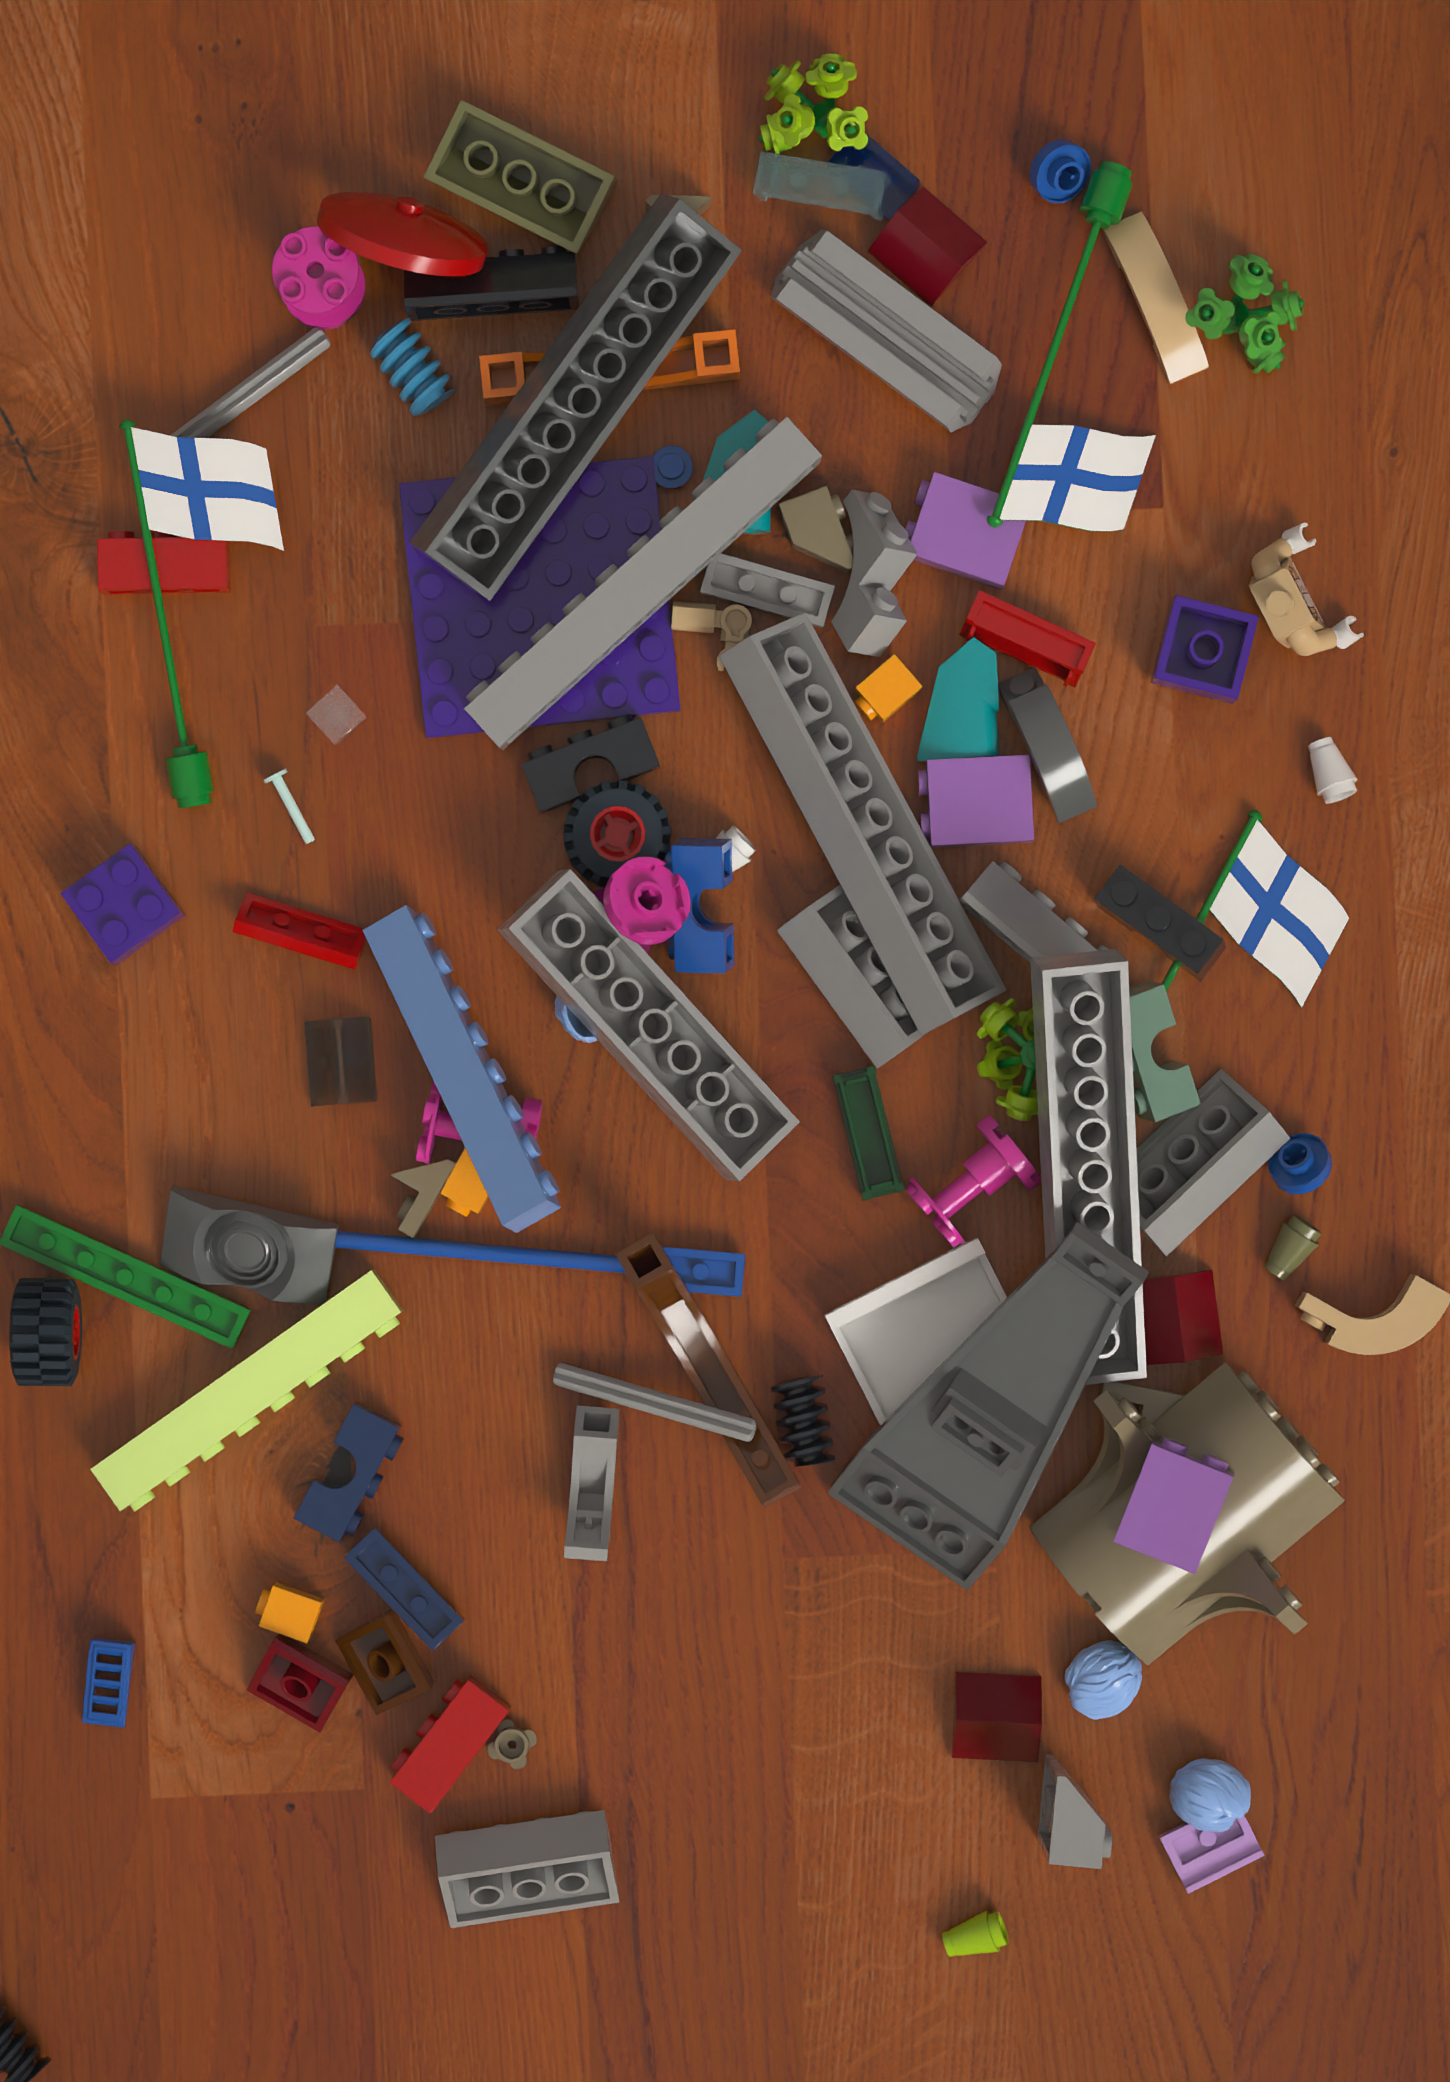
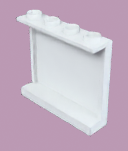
M975 1237L967 1241L963 1246L959 1245L833 1309L824 1314L881 1426L992 1314L1007 1296L985 1255L979 1239Z

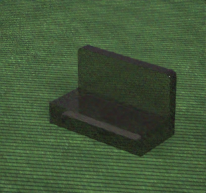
M370 1017L333 1018L304 1022L311 1107L375 1102L377 1100Z

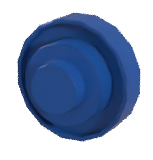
M1058 139L1052 141L1040 149L1033 159L1029 171L1030 184L1038 195L1051 203L1069 201L1083 190L1089 180L1091 172L1090 158L1082 147L1071 140Z
M1298 1133L1290 1135V1139L1268 1159L1269 1174L1278 1188L1289 1194L1311 1192L1321 1186L1330 1175L1333 1165L1331 1153L1321 1138L1313 1134Z

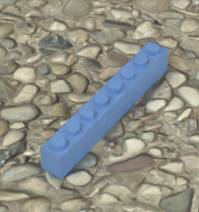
M405 905L362 930L502 1226L518 1233L560 1209V1203L555 1195L560 1192L559 1186L550 1171L547 1169L543 1170L537 1158L542 1155L539 1144L530 1132H525L520 1122V1119L524 1118L523 1111L517 1100L512 1095L508 1096L502 1082L506 1081L504 1071L496 1059H490L484 1047L489 1043L488 1038L479 1023L476 1021L472 1022L467 1011L471 1007L469 998L461 986H455L449 974L454 971L453 965L447 954L441 948L437 949L432 938L436 935V930L429 917L424 912L419 914Z

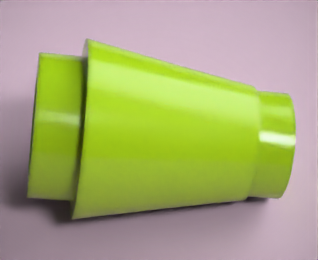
M986 1910L951 1928L949 1931L942 1932L943 1943L949 1957L1000 1952V1947L1009 1944L1006 1926L999 1911L989 1913Z

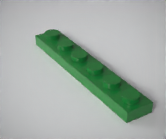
M21 1205L15 1206L0 1239V1245L230 1349L235 1348L251 1313V1309Z

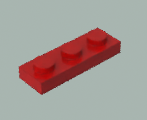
M246 893L233 927L234 933L354 970L357 967L367 941L362 931L364 928L251 893Z

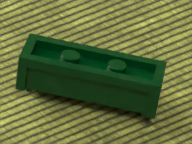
M875 1066L832 1076L863 1201L905 1191L877 1081Z

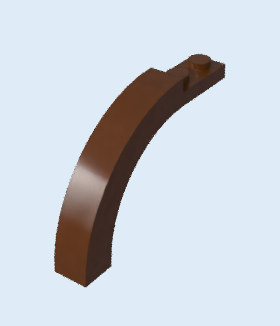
M652 1232L616 1253L632 1285L660 1327L704 1404L752 1418L757 1422L755 1435L750 1442L725 1435L722 1436L763 1508L801 1488L800 1483L731 1361L655 1234Z

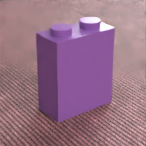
M934 472L931 482L925 480L921 482L914 504L921 506L922 509L917 523L908 521L906 531L908 532L910 542L917 552V556L913 561L1002 590L1026 521H1003L999 527L989 526L986 518L987 516H992L999 493Z
M1030 755L927 760L925 762V770H918L919 796H927L928 813H920V828L925 838H929L931 848L1032 843L1034 841Z
M1164 1437L1162 1443L1153 1441L1113 1542L1196 1574L1235 1473L1227 1470L1228 1462L1209 1454H1204L1202 1460L1186 1454L1188 1446Z

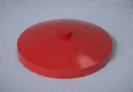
M370 192L334 193L323 198L317 216V224L320 230L342 247L373 261L416 273L436 276H466L475 274L483 268L488 252L486 240L476 230L455 217L411 197Z

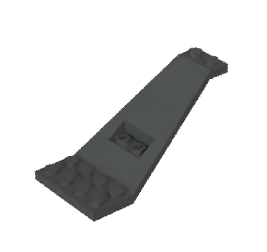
M1077 1222L1059 1246L867 1439L833 1482L827 1494L968 1591L1008 1543L1125 1304L1143 1284L1149 1271Z

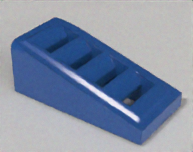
M102 1637L90 1639L82 1723L126 1727L136 1642ZM100 1654L122 1656V1664L100 1661ZM98 1670L121 1673L120 1680L98 1678ZM96 1687L119 1689V1697L97 1695ZM94 1703L118 1706L117 1714L93 1711Z

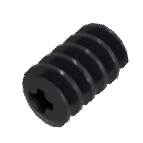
M823 1375L783 1380L771 1387V1392L784 1395V1399L776 1402L773 1406L776 1410L787 1412L786 1416L776 1421V1426L789 1428V1433L778 1438L779 1443L792 1446V1449L783 1455L787 1461L794 1462V1467L816 1465L836 1460L835 1455L822 1452V1450L833 1445L832 1438L820 1436L821 1432L831 1427L830 1421L817 1418V1416L828 1411L827 1404L815 1402L816 1398L825 1394V1387L812 1385V1382Z
M1 2004L0 2074H7L4 2082H29L52 2059L46 2056L35 2060L40 2050V2045L35 2043L27 2047L23 2046L29 2036V2032L24 2030L13 2034L12 2032L18 2020L16 2017H12L2 2021L1 2019L7 2007L5 2004Z

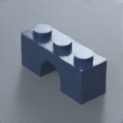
M355 1402L334 1440V1443L344 1447L353 1455L356 1462L354 1478L351 1482L341 1486L331 1485L319 1478H315L293 1519L337 1542H340L345 1534L353 1537L364 1516L363 1513L357 1511L365 1496L373 1499L384 1478L383 1475L377 1473L384 1458L392 1461L404 1440L403 1437L397 1435L402 1425Z

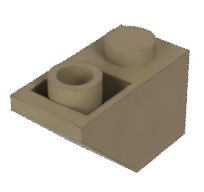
M825 486L778 504L780 516L794 550L846 574L852 572L853 534L847 536L844 534L840 520L846 518V514L838 494L830 496L828 488Z

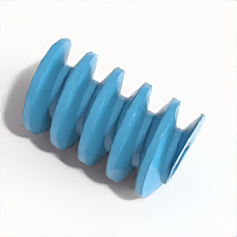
M406 318L388 328L375 339L370 356L373 360L384 359L380 366L383 374L395 372L389 381L393 388L405 386L399 397L403 402L414 400L409 411L412 416H418L439 406L458 388L447 391L444 389L451 376L448 373L438 377L434 375L441 362L439 359L428 363L425 362L424 359L431 348L429 345L418 349L415 348L414 345L421 337V334L418 331L406 335L404 331L411 323L410 318Z

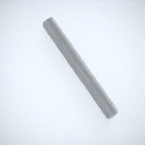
M313 328L170 436L209 438L328 349L331 345L330 340L321 328Z
M559 1363L553 1375V1383L569 1390L746 1442H750L755 1435L757 1422L749 1417L565 1363Z

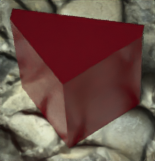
M922 187L896 211L867 252L932 307L986 246L987 241L926 188Z
M1212 1270L1145 1279L1143 1282L1146 1365L1189 1362L1224 1355Z
M278 1634L272 1641L246 1690L320 1733L354 1674L290 1637Z
M956 1672L952 1758L1038 1762L1042 1731V1677L1039 1675Z

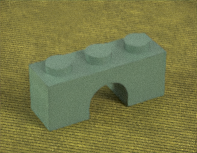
M1147 980L1129 987L1135 1114L1139 1115V1118L1156 1123L1199 1106L1201 1103L1188 1064L1171 1060L1157 1065L1152 1058L1151 1045L1155 1036L1160 1031L1176 1025L1164 984Z

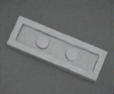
M720 553L707 565L700 594L788 619L806 612L812 626L823 628L835 586Z

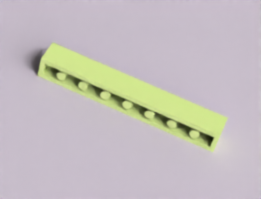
M375 1269L369 1271L90 1470L119 1511H122L129 1505L134 1512L155 1498L151 1490L164 1480L169 1487L190 1473L186 1465L200 1456L206 1462L223 1450L225 1446L221 1440L235 1431L241 1437L261 1423L256 1417L257 1414L269 1406L275 1413L295 1399L291 1390L305 1381L310 1388L330 1374L326 1366L340 1356L344 1363L365 1349L361 1341L375 1332L381 1338L398 1326L400 1322L396 1316L404 1310Z

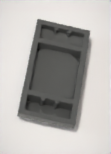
M172 1186L160 1265L203 1285H234L243 1287L271 1301L325 1303L328 1297L339 1224Z

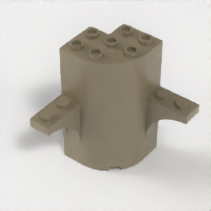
M1226 1362L1153 1423L1146 1417L1138 1421L1142 1418L1141 1415L1126 1398L1119 1402L1107 1390L1094 1400V1403L1102 1413L1105 1430L1103 1444L1096 1462L1074 1490L1029 1527L1080 1597H1084L1087 1603L1095 1610V1615L1147 1666L1197 1625L1224 1613L1234 1611L1264 1613L1279 1620L1294 1635L1308 1624L1297 1610L1303 1604L1287 1585L1281 1588L1277 1583V1580L1282 1575L1272 1562L1345 1501L1335 1488L1340 1483V1480L1324 1462L1321 1464L1317 1457L1319 1453L1303 1435L1300 1436L1285 1416L1281 1417L1277 1411L1280 1408L1264 1389L1258 1392L1260 1390L1259 1386L1244 1369L1237 1374ZM1164 1437L1188 1446L1186 1454L1202 1460L1204 1454H1209L1228 1462L1227 1470L1235 1473L1196 1574L1113 1542L1153 1441L1162 1443Z

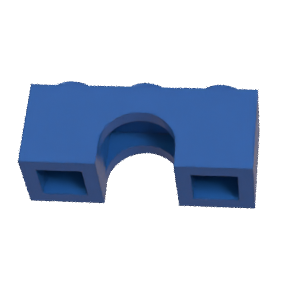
M681 838L671 845V850L666 854V868L674 875L678 873L684 879L689 890L691 906L688 917L682 923L681 928L668 940V955L670 960H674L675 972L725 974L735 965L734 923H718L710 920L701 909L700 896L704 889H723L733 881L732 839Z

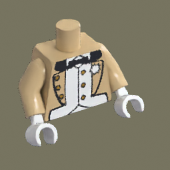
M1305 522L1285 530L1282 538L1255 554L1251 562L1254 576L1251 577L1249 588L1275 639L1287 648L1292 647L1301 656H1309L1332 649L1335 646L1345 649L1364 636L1363 633L1355 634L1351 631L1349 625L1357 620L1354 616H1348L1332 628H1326L1290 557L1292 554L1310 548L1316 543L1315 538L1309 541L1304 539L1302 530L1308 526Z

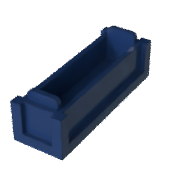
M376 1526L345 1555L344 1559L433 1651L465 1618L460 1613H456L381 1534L382 1531Z

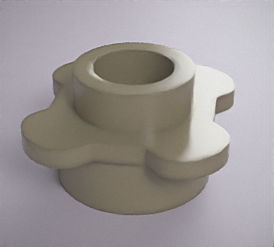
M510 1719L502 1720L497 1727L498 1734L495 1741L491 1742L487 1747L488 1755L492 1759L500 1758L502 1761L510 1763L513 1769H521L527 1764L526 1755L529 1748L537 1742L536 1733L531 1729L524 1731L516 1727ZM511 1740L515 1741L516 1747L510 1748L508 1742Z

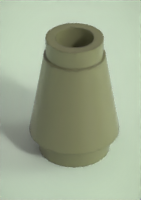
M1293 1214L1289 1222H1283L1264 1267L1278 1278L1286 1280L1289 1274L1320 1245L1317 1240L1322 1232L1308 1221Z

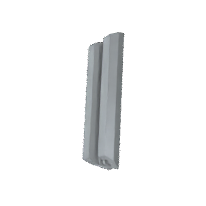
M821 229L801 244L776 276L770 298L948 431L953 432L971 424L980 413L984 404L995 393L1002 367L1001 362L995 355L829 231Z

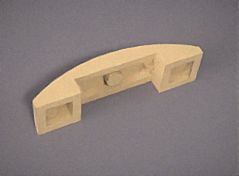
M1142 211L1122 219L1119 224L1110 225L1108 229H1102L1118 267L1123 270L1153 339V348L1169 385L1208 369L1209 364L1197 330L1186 322L1185 316L1188 307Z

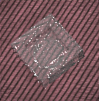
M338 684L306 712L335 746L367 718Z

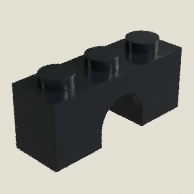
M627 714L607 722L609 728L607 731L593 736L591 729L568 737L569 745L553 751L552 746L547 745L527 754L529 761L521 764L540 813L543 814L576 801L580 797L575 784V775L579 766L589 759L600 758L608 761L616 770L621 781H629L660 769V764L642 718L633 720L631 714Z
M1122 865L1118 866L1094 898L1098 908L1131 932L1134 930L1163 951L1167 958L1200 982L1226 949L1224 939Z

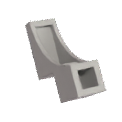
M852 489L843 501L850 518L853 533L854 553L852 572L843 602L831 623L848 652L881 657L907 622L891 589L917 556V552L908 538V532L900 525L891 509V503L886 497L877 492L867 493Z

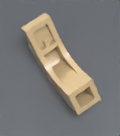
M1410 1274L1395 1301L1386 1310L1371 1317H1350L1303 1291L1294 1307L1303 1311L1300 1317L1302 1321L1320 1331H1323L1326 1325L1331 1327L1323 1341L1324 1343L1350 1353L1378 1355L1403 1349L1424 1337L1437 1324L1450 1303V1294L1419 1276Z

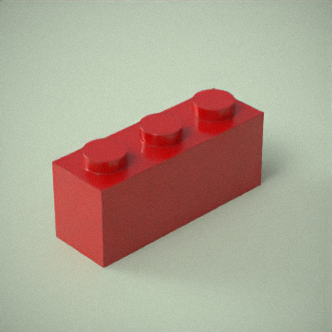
M111 531L108 532V539H97L99 592L103 595L153 594L143 538H134V532ZM151 531L162 594L231 593L230 541L195 540Z
M471 1675L464 1684L458 1679L453 1683L442 1698L448 1704L438 1718L432 1713L427 1717L416 1732V1735L422 1738L412 1752L404 1748L390 1766V1769L395 1772L390 1783L430 1814L511 1708L509 1704Z

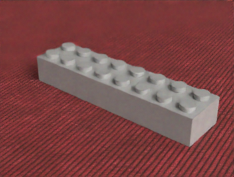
M571 869L557 871L497 929L725 1180L741 1181L800 1122L638 943L619 933L609 921L604 905Z

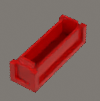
M979 590L959 633L960 636L966 638L967 642L974 637L988 647L1063 680L1064 686L1070 685L1074 688L1081 674H1083L1096 645L1095 642L981 590Z

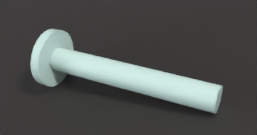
M285 768L263 781L265 784L270 781L273 782L305 844L314 841L315 838L281 776L288 772Z

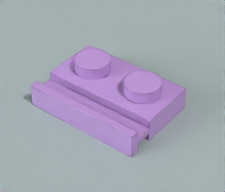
M1245 1815L1236 1819L1233 1825L1223 1832L1201 1831L1185 1822L1159 1835L1188 1894L1265 1856Z

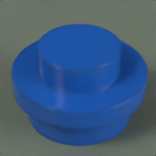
M665 446L653 455L657 484L667 489H676L688 482L692 475L693 464L691 457L684 449L677 446Z

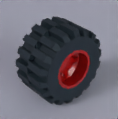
M606 781L586 790L571 806L564 824V848L571 865L581 874V877L588 882H593L597 886L605 888L610 876L628 860L637 857H653L664 861L670 847L671 826H669L667 812L660 805L659 799L654 794L651 795L644 787L638 784H630L628 781Z
M21 1278L13 1292L9 1326L10 1363L15 1381L18 1386H72L78 1375L82 1346V1308L80 1292L74 1279Z

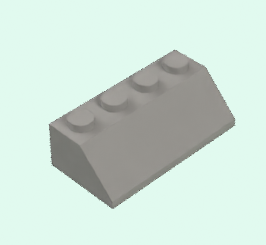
M992 861L959 900L963 908L1029 964L1030 958L1109 950L1102 944L1098 949L1094 948L1084 939L1088 932L1071 917H1068L1065 922L1052 912L1056 905L1038 889L1032 894L1019 884L1023 877L1004 861L1000 866Z
M841 884L805 908L777 930L877 1069L922 1037Z
M1222 1069L1197 1091L1201 1105L1171 1116L1137 1148L1140 1231L1165 1256L1171 1253L1290 1139L1272 1114Z
M1045 1754L1037 1839L1047 1862L1053 1865L1102 1869V1858H1110L1112 1831H1109V1826L1105 1825L1102 1813L1098 1812L1092 1800L1054 1754Z
M605 1810L583 1811L573 1815L538 1818L534 1821L508 1825L498 1824L489 1828L454 1831L449 1834L435 1836L438 1880L450 1928L620 1902Z

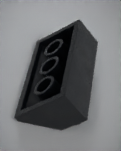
M561 246L541 248V254L524 255L523 249H506L498 252L499 257L486 258L483 268L471 275L436 276L404 270L405 309L411 321L577 310L579 308L576 255L573 252H567V249Z

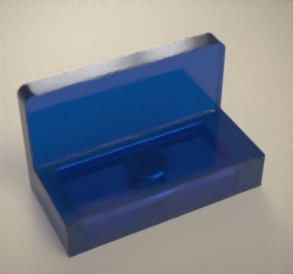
M867 135L868 143L863 149L858 150L853 146L843 147L826 163V167L890 221L896 211L918 191L920 180Z

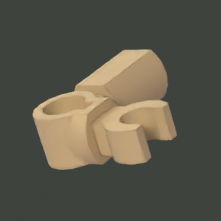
M673 601L672 630L714 633V627L721 628L720 641H725V648L719 653L716 665L718 671H724V665L719 656L749 637L752 624L749 610L738 604L730 605L724 611L715 610L716 604Z

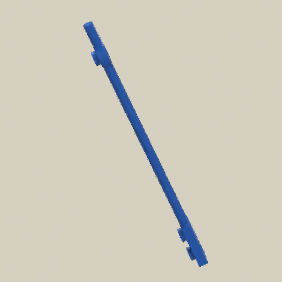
M338 1231L335 1247L626 1273L617 1256L607 1254ZM662 1246L689 1292L742 1297L745 1254Z

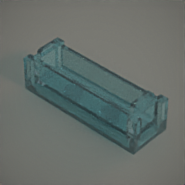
M761 152L753 195L762 201H767L768 197L870 214L873 219L882 220L884 212L880 207L884 186L889 187L890 177L883 171Z

